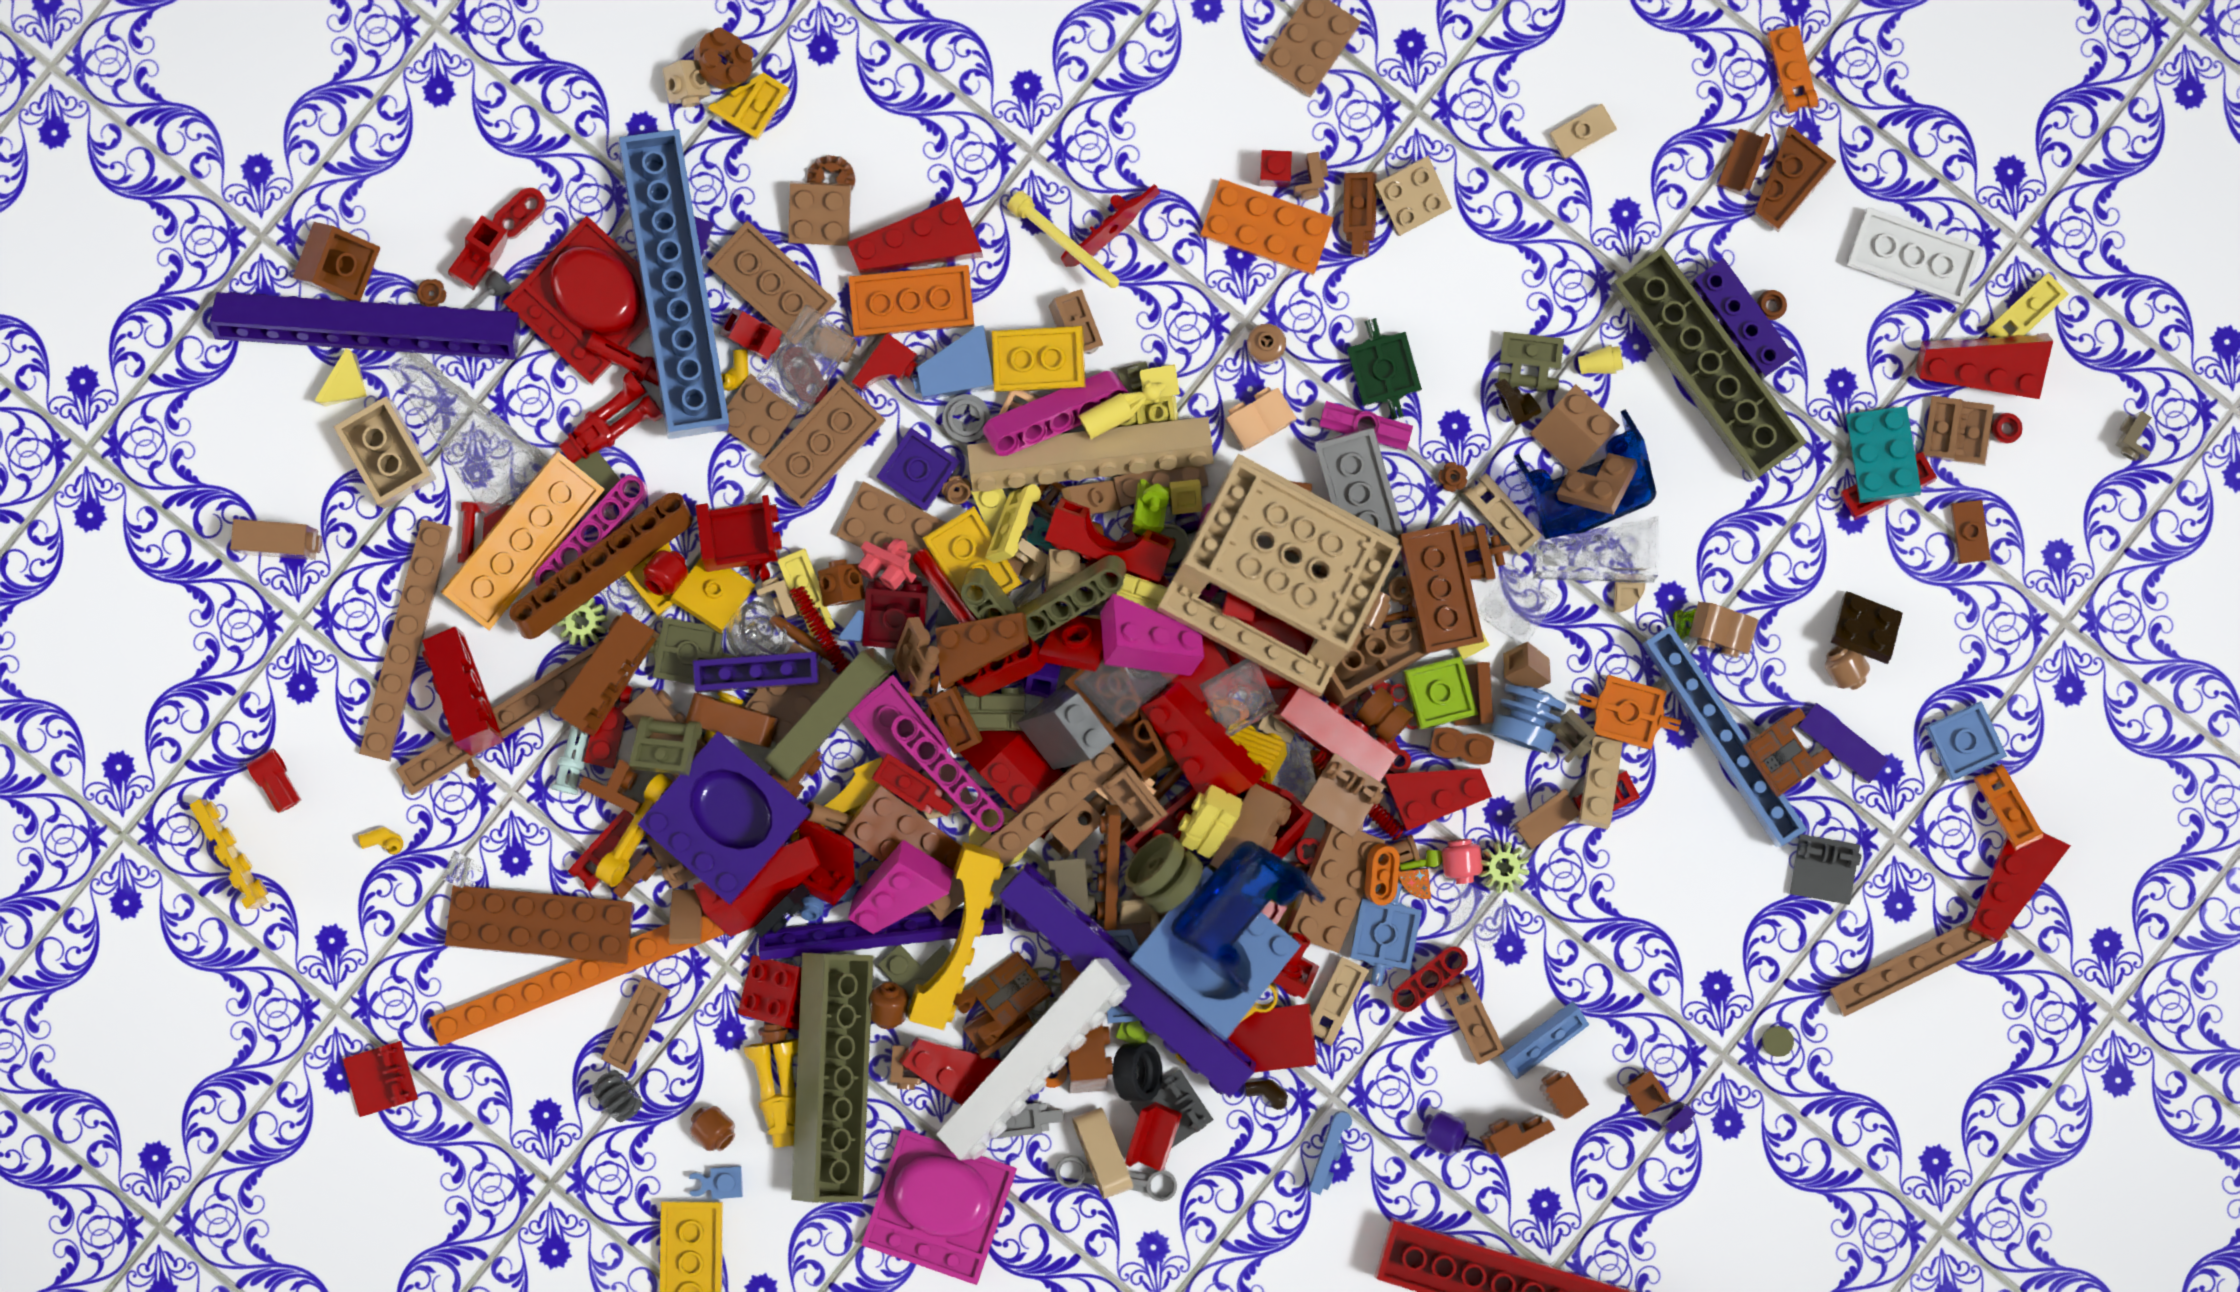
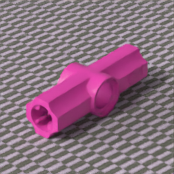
M1325 402L1319 427L1348 434L1359 430L1358 422L1360 420L1368 419L1374 424L1378 444L1407 451L1413 425L1377 416L1371 411H1360L1332 402Z

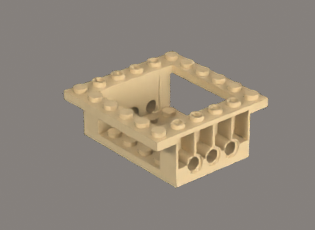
M1238 453L1163 596L1157 611L1320 697L1335 668L1350 651L1401 549L1397 545L1399 539ZM1260 535L1268 536L1272 541V548H1261L1257 543V537ZM1286 550L1296 551L1300 557L1299 563L1291 564L1287 562L1284 552ZM1319 564L1325 567L1327 577L1323 579L1315 577L1312 573V566ZM1210 581L1311 635L1315 639L1307 655H1304L1239 619L1222 614V610L1199 599V595Z

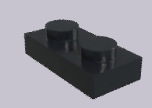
M802 883L774 907L753 929L761 938L770 930L776 934L788 923L785 918L788 914L793 917L805 906L802 900L810 891Z

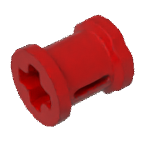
M1314 838L1301 839L1295 846V856L1304 865H1311L1313 858L1307 857L1304 859L1302 857L1304 854L1302 846L1314 844L1316 847L1313 851L1316 853L1320 842Z

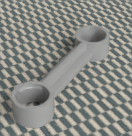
M1067 1156L1057 1164L1056 1178L1064 1187L1074 1188L1082 1183L1097 1185L1089 1165H1085L1078 1157ZM1076 1161L1080 1164L1083 1174L1077 1182L1069 1183L1062 1179L1060 1168L1065 1162ZM1167 1170L1154 1171L1151 1175L1129 1171L1133 1184L1132 1191L1146 1192L1151 1198L1160 1202L1170 1200L1177 1191L1176 1178ZM1164 1174L1172 1180L1173 1188L1168 1195L1158 1197L1152 1192L1151 1181L1156 1175Z

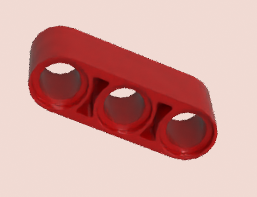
M1028 636L1029 645L997 662L989 663L978 669L979 672L970 677L965 676L957 682L972 696L981 697L1038 672L1046 663L1039 661L1038 652L1041 647Z
M1456 946L1446 947L1393 989L1391 993V1003L1393 1006L1403 1012H1410L1416 1009L1466 968L1468 958L1465 951ZM1451 951L1457 952L1461 957V963L1455 969H1450L1445 964V957ZM1427 970H1432L1437 975V982L1431 988H1426L1421 983V976ZM1403 989H1408L1413 994V1002L1407 1007H1402L1397 1002V995Z

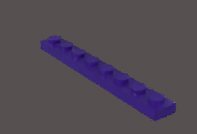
M1001 904L992 905L989 909L984 908L981 919L985 920L981 936L1004 933ZM964 908L954 909L942 921L933 912L910 914L874 934L852 921L782 928L776 934L770 930L762 938L759 936L760 960L802 956V953H831L957 939Z

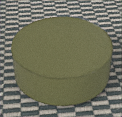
M1770 1027L1762 1036V1046L1772 1056H1785L1793 1048V1035L1785 1027Z

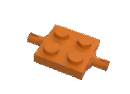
M1607 675L1603 691L1598 697L1580 693V699L1577 704L1595 709L1593 730L1597 733V736L1648 750L1652 749L1655 735L1660 727L1678 732L1680 727L1669 723L1681 724L1680 719L1664 716L1663 704L1667 693L1666 690Z

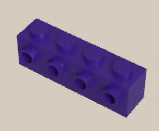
M1724 258L1694 278L1690 283L1761 380L1795 356Z

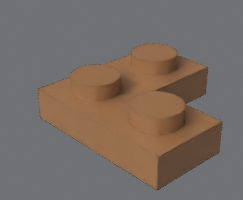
M1608 453L1596 477L1568 470L1557 492L1558 500L1614 515L1638 468L1636 459Z

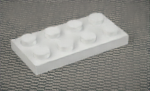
M1868 207L1861 222L1847 266L1961 306L1964 303L1983 247Z

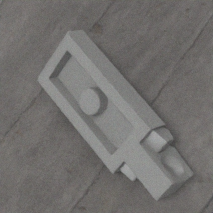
M1047 1103L1027 1104L1022 1112L1009 1118L1005 1123L1007 1125L1006 1129L996 1138L1041 1134L1044 1131H1050L1049 1123L1064 1122L1063 1109L1047 1111Z

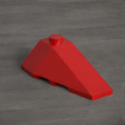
M807 836L781 847L732 905H729L703 881L693 886L704 913L728 936L732 937L755 927L794 888L798 887L813 873L821 863L810 836Z

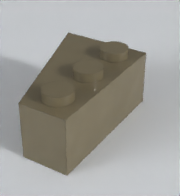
M1085 858L1048 861L1050 882L1089 917L1090 913H1096L1094 895H1088L1087 884L1093 883L1092 864L1086 865Z

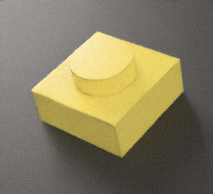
M1199 479L1169 482L1172 515L1202 512L1201 484Z

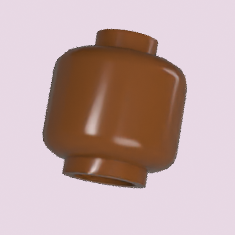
M885 982L872 989L869 996L871 1021L883 1029H893L901 1025L907 1018L909 1002L907 991L893 982Z
M711 1106L707 1109L701 1107L690 1119L693 1122L690 1127L691 1136L707 1151H722L735 1138V1123L718 1106Z

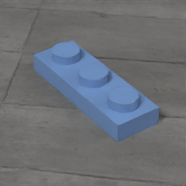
M1572 1001L1542 1025L1536 1027L1518 1043L1511 1046L1500 1057L1517 1080L1590 1024L1579 1007Z

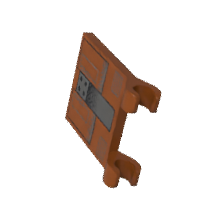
M1800 707L1785 715L1743 746L1776 797L1785 793L1833 758L1827 748L1810 757L1791 727L1806 718Z
M1017 951L970 989L962 991L961 994H956L953 1003L961 1013H967L977 1000L980 1001L995 1020L978 1029V1034L985 1044L991 1046L1007 1028L1052 993Z

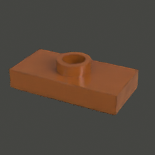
M1977 500L1950 504L1958 564L1991 560L1983 501Z

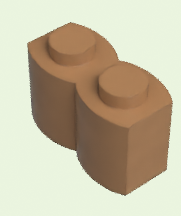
M1698 601L1689 637L1697 640V646L1714 650L1716 646L1721 648L1720 654L1738 658L1739 654L1749 655L1758 619L1717 604Z

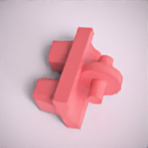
M896 538L891 543L885 542L882 548L865 541L860 547L865 556L859 563L858 569L863 576L872 580L882 569L884 572L880 576L881 582L894 591L904 580L912 584L917 577L915 573L909 571L908 560L911 554L907 552V543L904 540Z

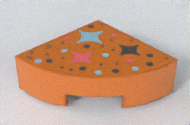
M1428 869L1399 871V881L1410 894L1421 899H1431Z

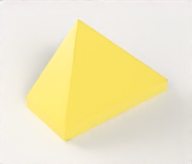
M347 348L315 398V401L325 407L367 396L357 355Z

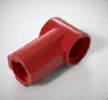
M274 748L246 764L252 778L259 787L264 789L277 813L280 814L302 801L286 774L287 768Z

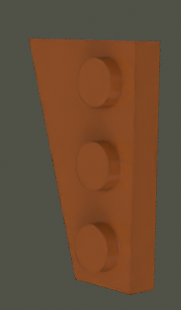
M1020 612L935 628L937 648L940 651L938 658L941 688L947 689L955 685L954 682L963 677H970L979 672L978 669L989 663L997 662L1029 645L1026 614Z

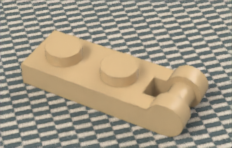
M1485 473L1479 478L1480 482L1473 488L1469 487L1466 489L1463 495L1504 541L1510 545L1512 550L1520 556L1543 535L1494 480ZM1489 491L1494 498L1486 504L1480 497Z
M1342 956L1312 1015L1314 1035L1323 1039V1043L1332 1046L1369 972L1368 969ZM1322 1016L1333 1020L1330 1028L1319 1024Z

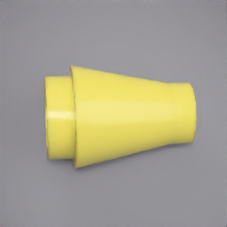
M1611 344L1578 357L1581 374H1617V371L1624 370L1620 346L1612 347Z

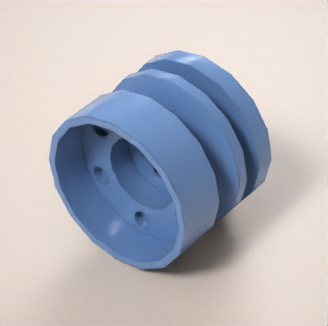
M1506 684L1504 692L1516 699L1512 701L1502 698L1500 704L1511 710L1510 716L1496 714L1489 734L1521 747L1550 754L1556 734L1545 728L1546 722L1560 724L1562 719L1551 714L1550 710L1564 712L1567 704L1557 700L1552 694L1534 687Z

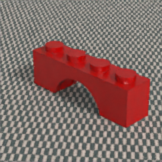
M1064 498L1060 499L1054 510L1045 540L1051 542L1054 547L1061 550L1070 549L1076 551L1088 560H1100L1109 555L1118 556L1124 560L1126 570L1136 573L1139 578L1150 582L1161 581L1176 539L1148 529L1135 540L1128 542L1112 541L1100 534L1095 528L1091 519L1090 508Z

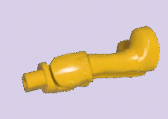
M799 1038L786 1039L784 1042L772 1044L781 1093L776 1094L771 1070V1045L768 1043H755L743 1046L746 1058L754 1063L757 1071L761 1101L758 1103L759 1109L762 1110L769 1129L767 1130V1135H772L773 1148L794 1145L796 1089L793 1078V1057L798 1053Z

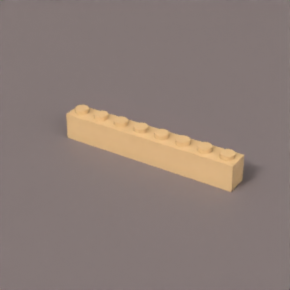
M1208 417L1115 427L1092 440L1086 431L1058 434L1008 456L996 454L989 442L967 445L973 492H987L993 489L1020 488L1030 484H1052L1054 482L1070 480L1080 481L1087 478L1112 477L1114 475L1130 473L1140 474L1147 471L1172 470L1174 468L1200 467L1214 464Z

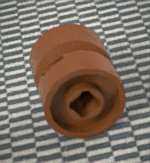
M1381 687L1366 701L1356 714V717L1369 727L1376 726L1375 734L1387 744H1390L1409 724L1414 715L1402 704L1394 706L1392 695Z

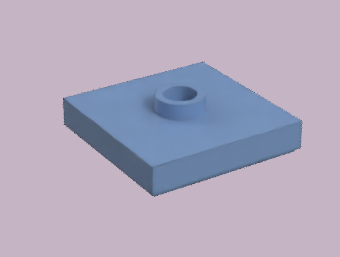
M1982 701L1924 726L1950 782L2007 757Z

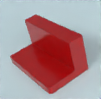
M1157 1102L1142 1109L1125 1164L1131 1167L1140 1162L1157 1171L1165 1169L1182 1113Z

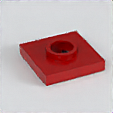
M1076 616L1052 630L1038 652L1039 661L1095 672L1104 658L1101 620ZM1078 633L1079 638L1085 639L1073 642L1070 636Z

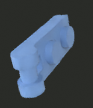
M1337 1111L1332 1118L1308 1187L1310 1192L1321 1195L1323 1189L1328 1190L1334 1175V1173L1329 1172L1332 1161L1339 1160L1344 1146L1343 1143L1339 1142L1342 1132L1349 1129L1352 1125V1118L1345 1111Z

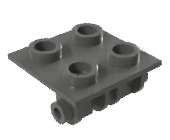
M1800 834L1790 894L1850 905L1856 867L1861 862L1860 845Z
M1180 1069L1162 1080L1159 1092L1152 1100L1129 1102L1138 1117L1142 1109L1154 1102L1182 1113L1171 1148L1195 1132L1197 1133L1214 1120Z

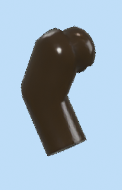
M1266 1079L1245 1082L1247 1097L1263 1095L1271 1102V1107L1275 1110H1282L1287 1106V1092L1274 1080Z

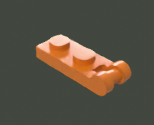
M1799 25L1770 31L1767 35L1787 113L1797 112L1798 108L1805 106L1808 109L1818 107V97L1813 86ZM1802 87L1804 95L1795 97L1793 89Z
M2002 764L1994 767L1993 772L1987 775L1982 773L1974 777L1978 790L1985 797L2015 850L2043 838L2041 828ZM1999 782L2003 787L1994 791L1992 785Z

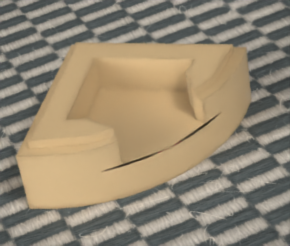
M1615 582L1613 613L1624 612L1636 605L1644 594L1646 583Z

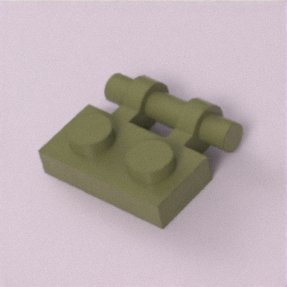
M1503 332L1500 363L1512 365L1511 373H1498L1497 382L1505 378L1512 388L1523 386L1536 388V391L1546 392V389L1558 391L1559 379L1549 378L1548 370L1561 369L1564 339ZM1521 366L1539 368L1538 376L1521 374Z

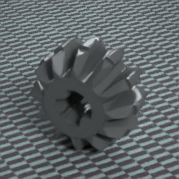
M613 1069L603 1074L592 1085L594 1096L598 1099L599 1104L617 1122L622 1123L632 1118L643 1107L641 1096L637 1093L636 1088L617 1070Z

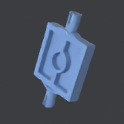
M1398 884L1394 900L1387 905L1380 906L1368 899H1361L1350 958L1365 961L1373 966L1369 983L1372 985L1376 984L1377 974L1379 973L1377 986H1383L1385 968L1411 969L1422 910L1406 907L1399 902L1402 884Z

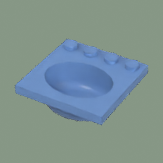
M1206 866L1193 892L1179 906L1165 915L1129 962L1225 1041L1301 945Z

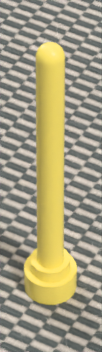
M1019 191L1012 196L1007 205V209L1016 217L1028 218L1110 288L1118 287L1119 279L1035 209L1033 199L1024 191Z

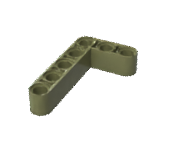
M1106 556L1018 609L986 570L974 568L968 571L965 576L961 597L978 620L1023 612L1026 614L1028 636L1035 641L1107 599L1113 593H1117L1124 583L1126 564L1118 556ZM1112 572L1115 573L1117 576L1110 577L1105 573ZM971 585L980 586L982 589H974ZM1081 587H1088L1092 591H1084ZM1056 602H1064L1067 605L1061 606L1058 605ZM989 608H996L1000 612H993ZM1032 616H1038L1043 620H1035Z
M875 648L863 650L770 752L764 762L788 782L871 690L876 689L885 682L896 668Z

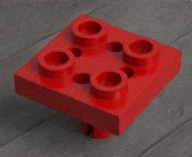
M1294 933L1292 938L1301 946L1272 982L1281 986L1287 994L1305 999L1320 966L1302 957L1311 941L1303 934Z

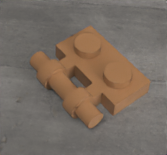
M912 617L907 619L892 657V662L902 681H910L913 685L911 693L919 697L922 696L924 690L929 688L931 683L930 675L937 668L940 651L935 646H929L930 634L923 626L920 618Z

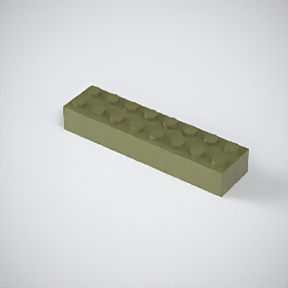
M1664 247L1658 249L1611 284L1610 289L1752 482L1807 443Z
M802 953L791 1200L811 1203L863 1202L871 1027L869 996L872 992L874 955Z

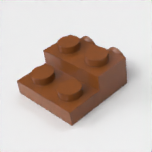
M1537 1114L1521 1122L1522 1128H1519L1517 1122L1503 1117L1489 1124L1490 1130L1484 1133L1480 1139L1490 1155L1495 1154L1501 1159L1555 1131V1128L1549 1118L1545 1116L1540 1117Z

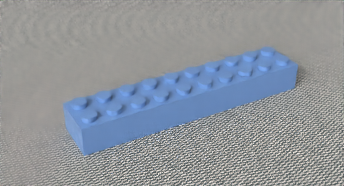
M675 129L619 137L618 147L667 438L674 439L727 431L729 428V418L680 130Z

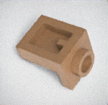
M893 1045L890 1082L897 1083V1089L915 1090V1084L921 1085L922 1078L904 1076L905 1071L910 1070L899 1062L906 1052L907 1045Z

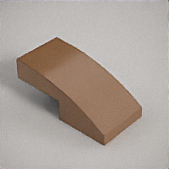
M695 889L672 891L669 927L670 944H697L701 942L703 908Z

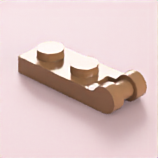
M1469 975L1461 977L1460 982L1452 986L1449 984L1441 988L1443 996L1477 1065L1506 1052ZM1466 992L1470 1001L1459 1005L1456 997Z

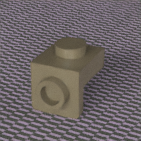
M2143 411L2133 416H2127L2119 429L2123 433L2115 444L2122 449L2121 454L2132 461L2147 459L2151 453L2136 443L2152 418Z
M1570 708L1561 717V723L1553 724L1549 729L1570 750L1564 758L1567 763L1575 756L1579 759L1583 758L1593 747L1589 742L1597 734Z

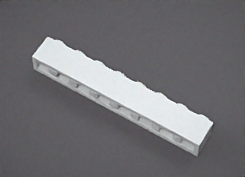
M1107 958L1094 959L936 1133L938 1137L959 1160H975L987 1150L986 1144L992 1137H998L1006 1129L1007 1125L1005 1123L1009 1118L1018 1115L1024 1110L1027 1105L1025 1101L1030 1095H1035L1044 1088L1047 1083L1045 1079L1051 1072L1055 1073L1060 1070L1067 1061L1065 1057L1085 1043L1087 1039L1085 1035L1105 1021L1107 1017L1105 1013L1112 1006L1119 1005L1127 996L1125 991L1132 984Z

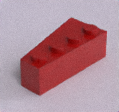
M2041 333L2031 336L2011 335L2001 338L1980 337L1971 340L1922 341L1915 371L1919 379L2040 400L2053 339L2048 333Z
M454 626L422 640L425 648L422 651V655L426 665L432 670L434 677L432 682L440 696L444 715L448 721L453 741L458 749H463L472 756L505 742L465 634L458 627Z
M1179 681L1155 693L1141 707L1197 794L1199 792L1205 794L1208 788L1214 785L1224 790L1226 794L1230 793L1235 796L1253 787L1267 772L1261 764L1257 765L1247 755L1249 751L1241 743L1237 745L1225 733L1227 729L1219 721L1217 723L1214 722L1205 713L1207 709Z

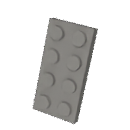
M1374 426L1316 442L1315 447L1331 503L1398 539V535L1404 532Z

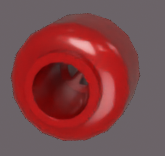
M658 551L643 568L644 584L647 589L658 596L672 595L676 592L688 576L684 557L676 551Z

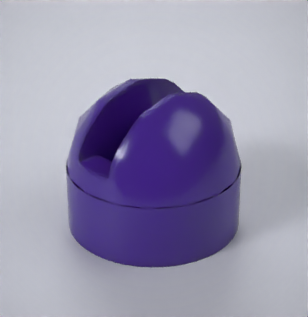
M1196 512L1177 514L1175 524L1181 527L1186 534H1190L1196 531L1199 524V516ZM1194 516L1195 521L1181 525L1180 520Z

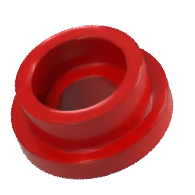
M2004 413L1994 419L1991 429L1996 440L2009 444L2019 439L2023 426L2016 415ZM2004 423L2011 426L2010 434L2003 433L2002 425Z

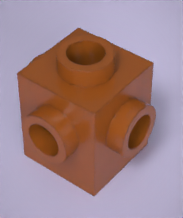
M846 559L829 562V568L817 571L824 607L847 605L865 599L863 577L858 569L859 563L847 564Z

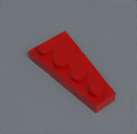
M2043 832V838L2015 850L2006 836L1968 930L1993 942L1999 941L2071 845Z

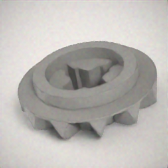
M962 394L951 399L945 406L942 415V422L946 432L951 438L962 443L977 441L984 435L983 427L985 423L991 419L986 403L979 397L971 394ZM967 406H970L971 416L980 421L970 422L966 431H964L963 422L953 417L964 415L965 411H967Z

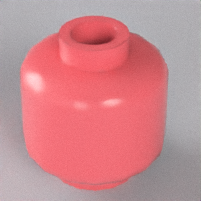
M1459 839L1447 842L1448 846L1441 852L1444 875L1447 878L1455 879L1456 884L1474 882V876L1481 874L1483 871L1480 846L1472 843V839Z

